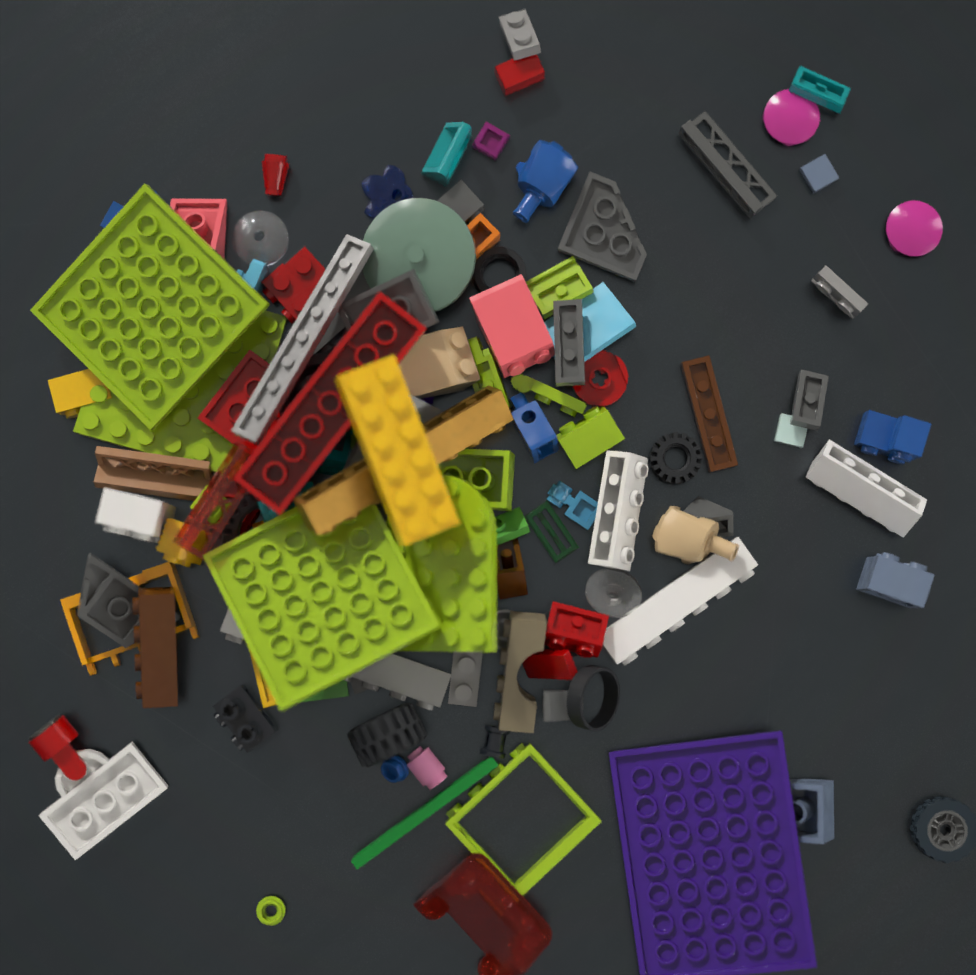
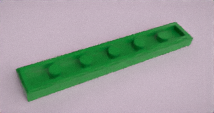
M488 756L355 854L351 862L358 870L499 766L496 759Z

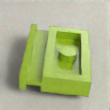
M574 256L526 281L535 304L544 319L554 315L553 301L583 299L594 293L593 287L577 264Z

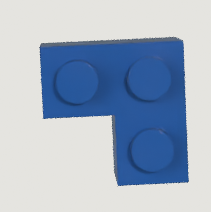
M868 410L863 413L854 445L861 447L862 453L877 456L878 453L889 456V461L904 465L905 461L911 462L922 457L931 423L905 415L894 418Z

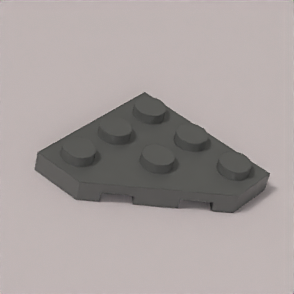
M591 171L589 172L557 251L571 257L574 256L576 259L636 282L647 254L643 244L640 242L635 225L628 209L625 207L615 181Z

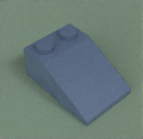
M790 779L799 842L825 844L834 839V780Z

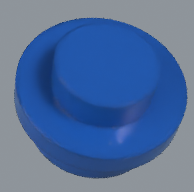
M397 755L383 761L381 765V773L389 782H400L408 776L409 771L405 760Z

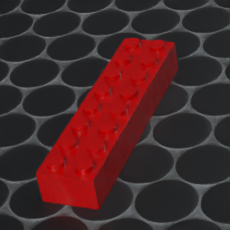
M379 291L233 479L276 513L282 515L352 426L334 379L339 375L395 355L397 363L400 365L426 332L427 328Z

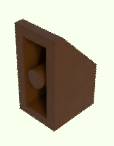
M518 537L497 545V588L499 599L528 595Z

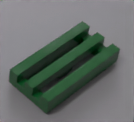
M548 500L524 516L555 564L579 548ZM544 509L547 510L571 547L568 549L565 548L541 511ZM535 515H537L561 551L559 555L555 553L532 519Z

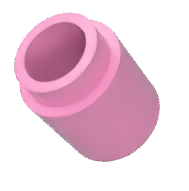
M419 746L407 756L410 760L406 764L420 784L422 786L426 785L429 790H432L447 777V774L444 772L445 767L429 747L423 750Z

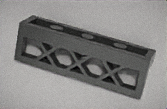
M706 111L693 121L689 120L681 126L679 131L681 138L750 219L777 197L774 191ZM703 121L711 129L710 139H706L696 127ZM714 134L718 137L719 140L714 139ZM713 145L725 146L729 150L728 160H724ZM732 156H734L737 161H732ZM732 166L743 167L746 170V182L739 178L731 168ZM750 187L761 188L768 197L760 202L750 191Z

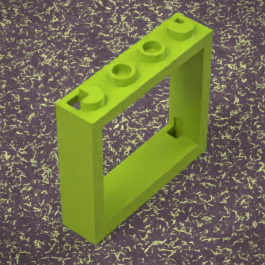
M530 742L526 746L520 743L509 754L512 759L505 766L500 762L499 766L489 772L488 775L491 779L483 786L480 782L467 793L470 798L462 806L459 802L456 803L446 813L449 818L445 821L446 826L516 902L602 822L596 813ZM530 755L585 817L514 883L459 821Z

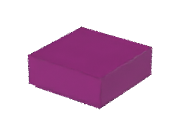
M485 122L473 142L472 148L497 161L509 141L510 135Z

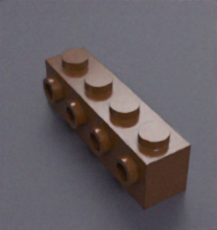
M138 588V597L133 598V615H139V626H133L134 643H140V654H134L135 671H141V681L135 682L136 699H142V708L178 706L174 588Z

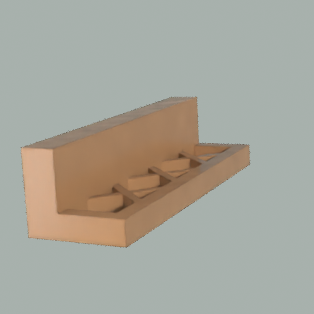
M97 446L95 450L98 467L94 478V485L97 488L195 501L206 485L212 486L213 474L210 461Z

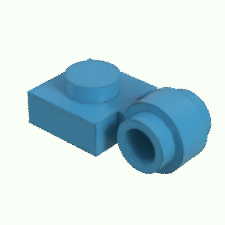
M558 481L556 485L553 484L547 493L549 496L546 500L560 509L563 504L568 505L569 507L564 515L588 530L595 520L598 502L582 491H579L576 497L573 498L571 495L573 489L561 481Z

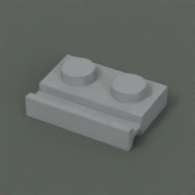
M826 265L811 280L823 294L827 295L852 319L868 305L863 298Z

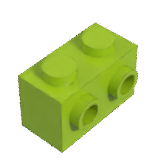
M595 406L583 414V419L577 423L571 421L563 425L559 429L560 433L556 435L558 442L576 469L625 439L609 411L604 406L601 408Z

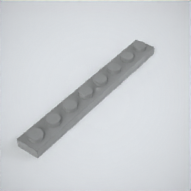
M346 234L231 431L236 436L258 446L262 442L374 249L370 243Z

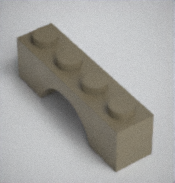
M510 611L509 620H504L502 635L507 637L506 648L501 647L499 665H504L503 675L497 676L496 692L501 693L500 703H494L493 720H498L499 730L534 733L537 709L535 696L526 692L519 685L517 673L520 665L527 657L544 650L547 625L545 614Z

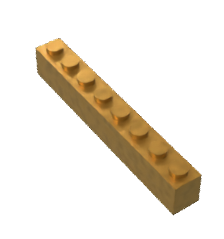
M488 385L422 424V427L438 465L455 459L459 455L458 453L465 448L479 445L482 442V438L487 435L504 430L506 424L514 419L502 391ZM365 458L293 499L308 530L316 535L328 534L336 528L338 523L357 517L361 510L369 505H376L382 502Z

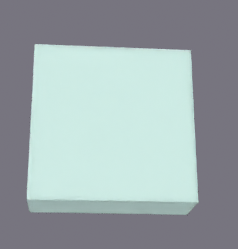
M780 414L774 442L803 448L807 428L790 425L791 415Z

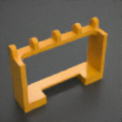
M168 561L128 578L137 585L142 586L168 576L174 588V594L185 623L176 627V634L189 629L193 639L199 638V633L175 563ZM81 593L60 600L81 664L86 665L90 676L97 674L95 662L111 657L114 667L121 665L118 654L137 647L140 652V643H134L127 648L121 646L92 657L76 612Z

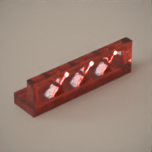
M234 443L173 539L174 543L204 560L203 555L210 551L248 491L236 482L238 490L233 498L223 499L227 488L232 481H235L233 477L237 474L246 458H249L253 453L251 449L241 443ZM230 503L228 508L226 509L225 504ZM220 505L221 519L217 523L208 525L207 520L215 507ZM214 528L210 535L209 529ZM204 530L207 541L199 551L191 545L200 531Z

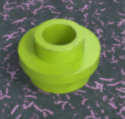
M267 896L257 905L256 913L260 922L273 926L283 920L286 908L280 898ZM273 905L277 910L276 914L269 915L266 911L267 906Z

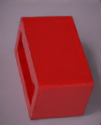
M537 54L515 61L510 59L495 66V75L505 96L537 83L545 77V71Z

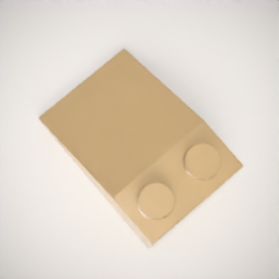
M463 326L422 335L399 365L409 394L418 399L463 391L480 381Z

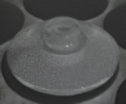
M254 211L238 221L233 231L232 241L237 255L244 262L250 265L252 260L256 259L269 266L276 263L285 254L289 243V235L285 224L278 216L267 211ZM258 232L264 233V239L261 241L254 239L255 234Z
M612 568L598 570L589 577L586 583V598L592 608L601 614L609 615V617L613 618L626 617L640 606L642 600L641 587L632 575L623 570Z

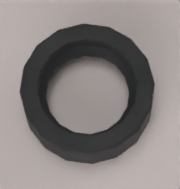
M493 247L486 250L476 260L473 277L478 293L490 289L483 279V271L485 266L495 259L509 261L516 270V276L522 274L526 282V266L522 257L514 250L506 247Z

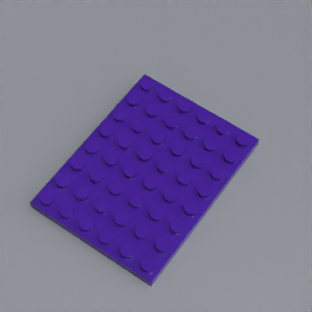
M783 731L610 751L609 759L640 975H747L817 968Z

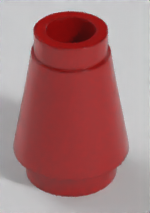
M265 154L264 161H261L265 195L282 196L290 163H287V156Z

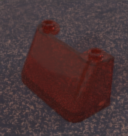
M473 853L464 859L413 904L422 916L428 920H438L448 913L486 954L478 964L479 975H522L552 940V931L548 923L485 855L480 853Z

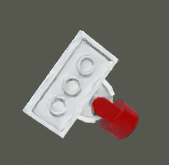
M57 715L37 730L29 738L30 741L28 743L44 762L52 758L59 767L55 783L61 797L41 812L39 817L70 855L77 860L165 791L168 785L133 742L110 759L101 752L92 749L76 751L70 745V742L79 733L64 715Z

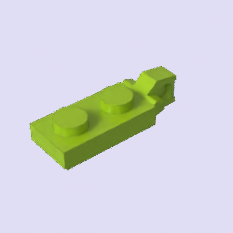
M477 336L468 339L480 377V381L473 384L475 393L488 385L500 389L508 407L512 408L490 348L483 349L480 338H477Z

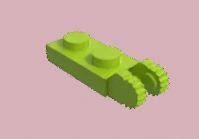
M519 374L511 378V385L519 392L525 394L533 391L536 393L535 399L547 405H550L551 401L561 404L560 411L573 417L576 416L577 412L583 415L587 407L585 402L526 375Z

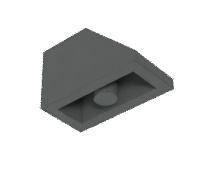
M542 689V718L544 721L570 720L567 712V694L569 689Z

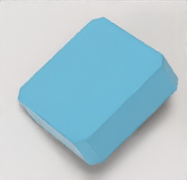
M253 259L246 274L239 269L237 272L261 295L264 288L262 281L269 275L270 269L266 263Z

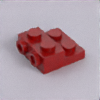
M304 246L286 264L282 263L262 281L265 287L262 292L273 304L278 301L285 308L281 313L291 324H294L326 269Z

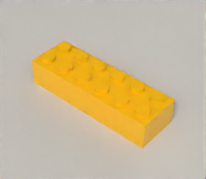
M395 355L337 376L334 381L399 546L409 545L459 525V519Z

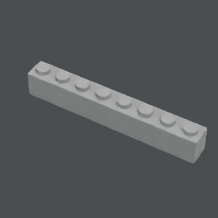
M228 608L220 631L226 633L225 639L241 644L244 637ZM390 654L343 680L351 682L352 677L362 680V687L377 692L379 687L390 690L389 696L405 701L407 696L417 699V706L432 711L434 706H441L451 674Z

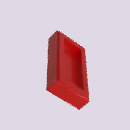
M544 649L530 655L522 662L528 678L572 680L577 673L569 650Z

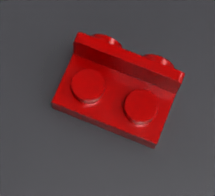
M553 601L546 626L544 645H548L554 650H569L584 658H598L603 646L609 615Z

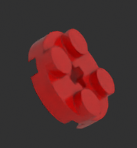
M601 350L584 362L585 385L572 386L576 396L591 407H606L617 402L625 392L628 382V371L621 358ZM599 371L601 375H607L603 386L592 382V379L595 377L594 372Z

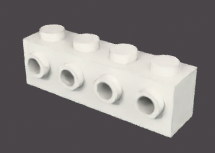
M830 439L813 460L806 475V478L811 480L816 486L824 488L839 500L850 504L865 516L871 517L884 525L889 531L895 532L903 538L920 519L927 499Z
M606 450L588 564L630 571L631 563L634 560V544L639 530L638 520L640 508L644 500L643 489L645 478L648 475L649 458L630 452Z

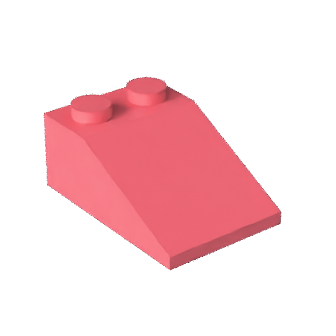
M171 199L170 207L224 259L227 200Z

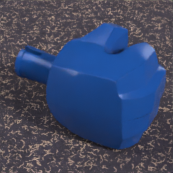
M538 140L531 150V155L527 162H519L516 166L519 175L518 186L525 196L513 211V215L520 221L527 223L539 204L551 208L558 201L563 190L578 170V165L574 162L572 156L555 141Z

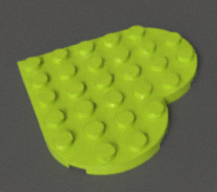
M441 475L459 519V525L409 545L399 546L388 517L386 520V525L441 627L398 651L497 652V530L493 510L487 499L483 498L479 491L474 488V485L458 477Z

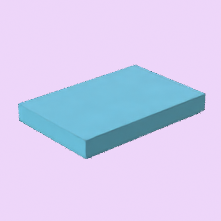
M604 282L593 288L594 293L582 299L584 362L636 327L635 321ZM553 316L544 323L554 344Z

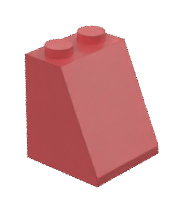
M522 274L469 298L477 324L504 378L517 376L523 373L526 368L535 364H543L555 355L551 336Z

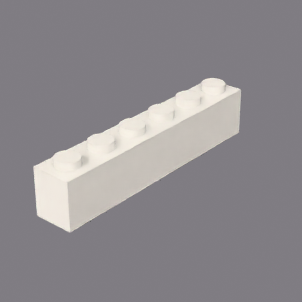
M739 537L730 541L739 544L737 556L733 561L712 553L704 561L692 567L606 628L603 647L615 664L618 665L622 662L624 666L638 657L637 650L643 646H646L647 649L651 648L662 640L659 635L669 629L672 633L685 624L683 618L692 612L694 616L698 615L708 607L706 602L712 597L722 598L732 590L729 585L737 580L743 583L755 574L752 569L758 566V564Z

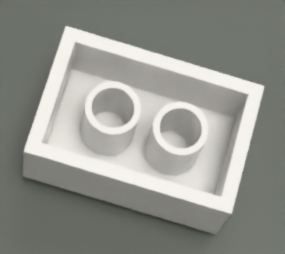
M104 488L96 523L104 524V531L158 543L157 541L161 539L160 535L163 534L162 530L165 529L164 525L167 524L166 519H174L177 507L162 501Z

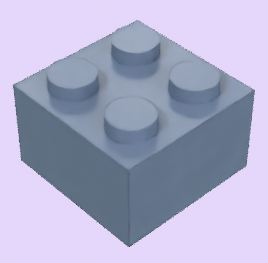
M885 552L866 558L856 590L908 608H924L934 578V574L926 572L928 567L915 562H910V564L900 563V557Z

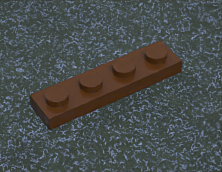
M710 355L682 362L681 366L709 473L737 466L738 462Z

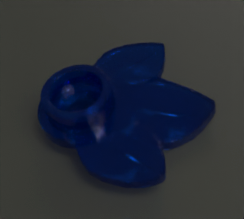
M387 165L383 176L372 175L362 181L363 191L371 198L370 203L365 209V214L369 217L375 218L388 206L413 198V191L405 184L404 173L396 166ZM402 192V197L399 200H395L396 194Z

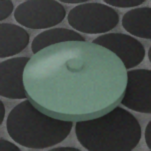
M411 198L396 202L380 212L365 233L363 241L370 243L374 249L362 269L371 289L415 269L426 295L436 312L456 301L466 290L472 279L476 264V249L473 236L464 220L454 210L441 202L427 198Z

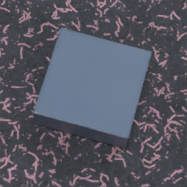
M826 154L799 169L813 194L839 179Z

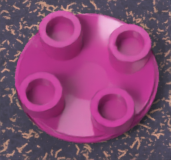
M789 89L775 94L768 101L763 114V122L769 134L785 146H793L807 141L816 132L820 121L817 104L790 92Z
M907 201L898 205L890 213L886 224V233L891 248L907 256H922L931 252L940 242L943 232L939 214L933 207L921 201Z

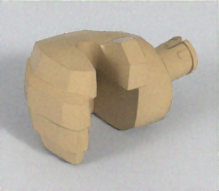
M670 506L667 512L661 516L658 525L654 529L652 537L655 540V551L680 558L682 563L685 564L702 562L710 552L733 561L739 550V544L717 536L719 531L718 522L704 517L697 518L681 511V508L677 506Z

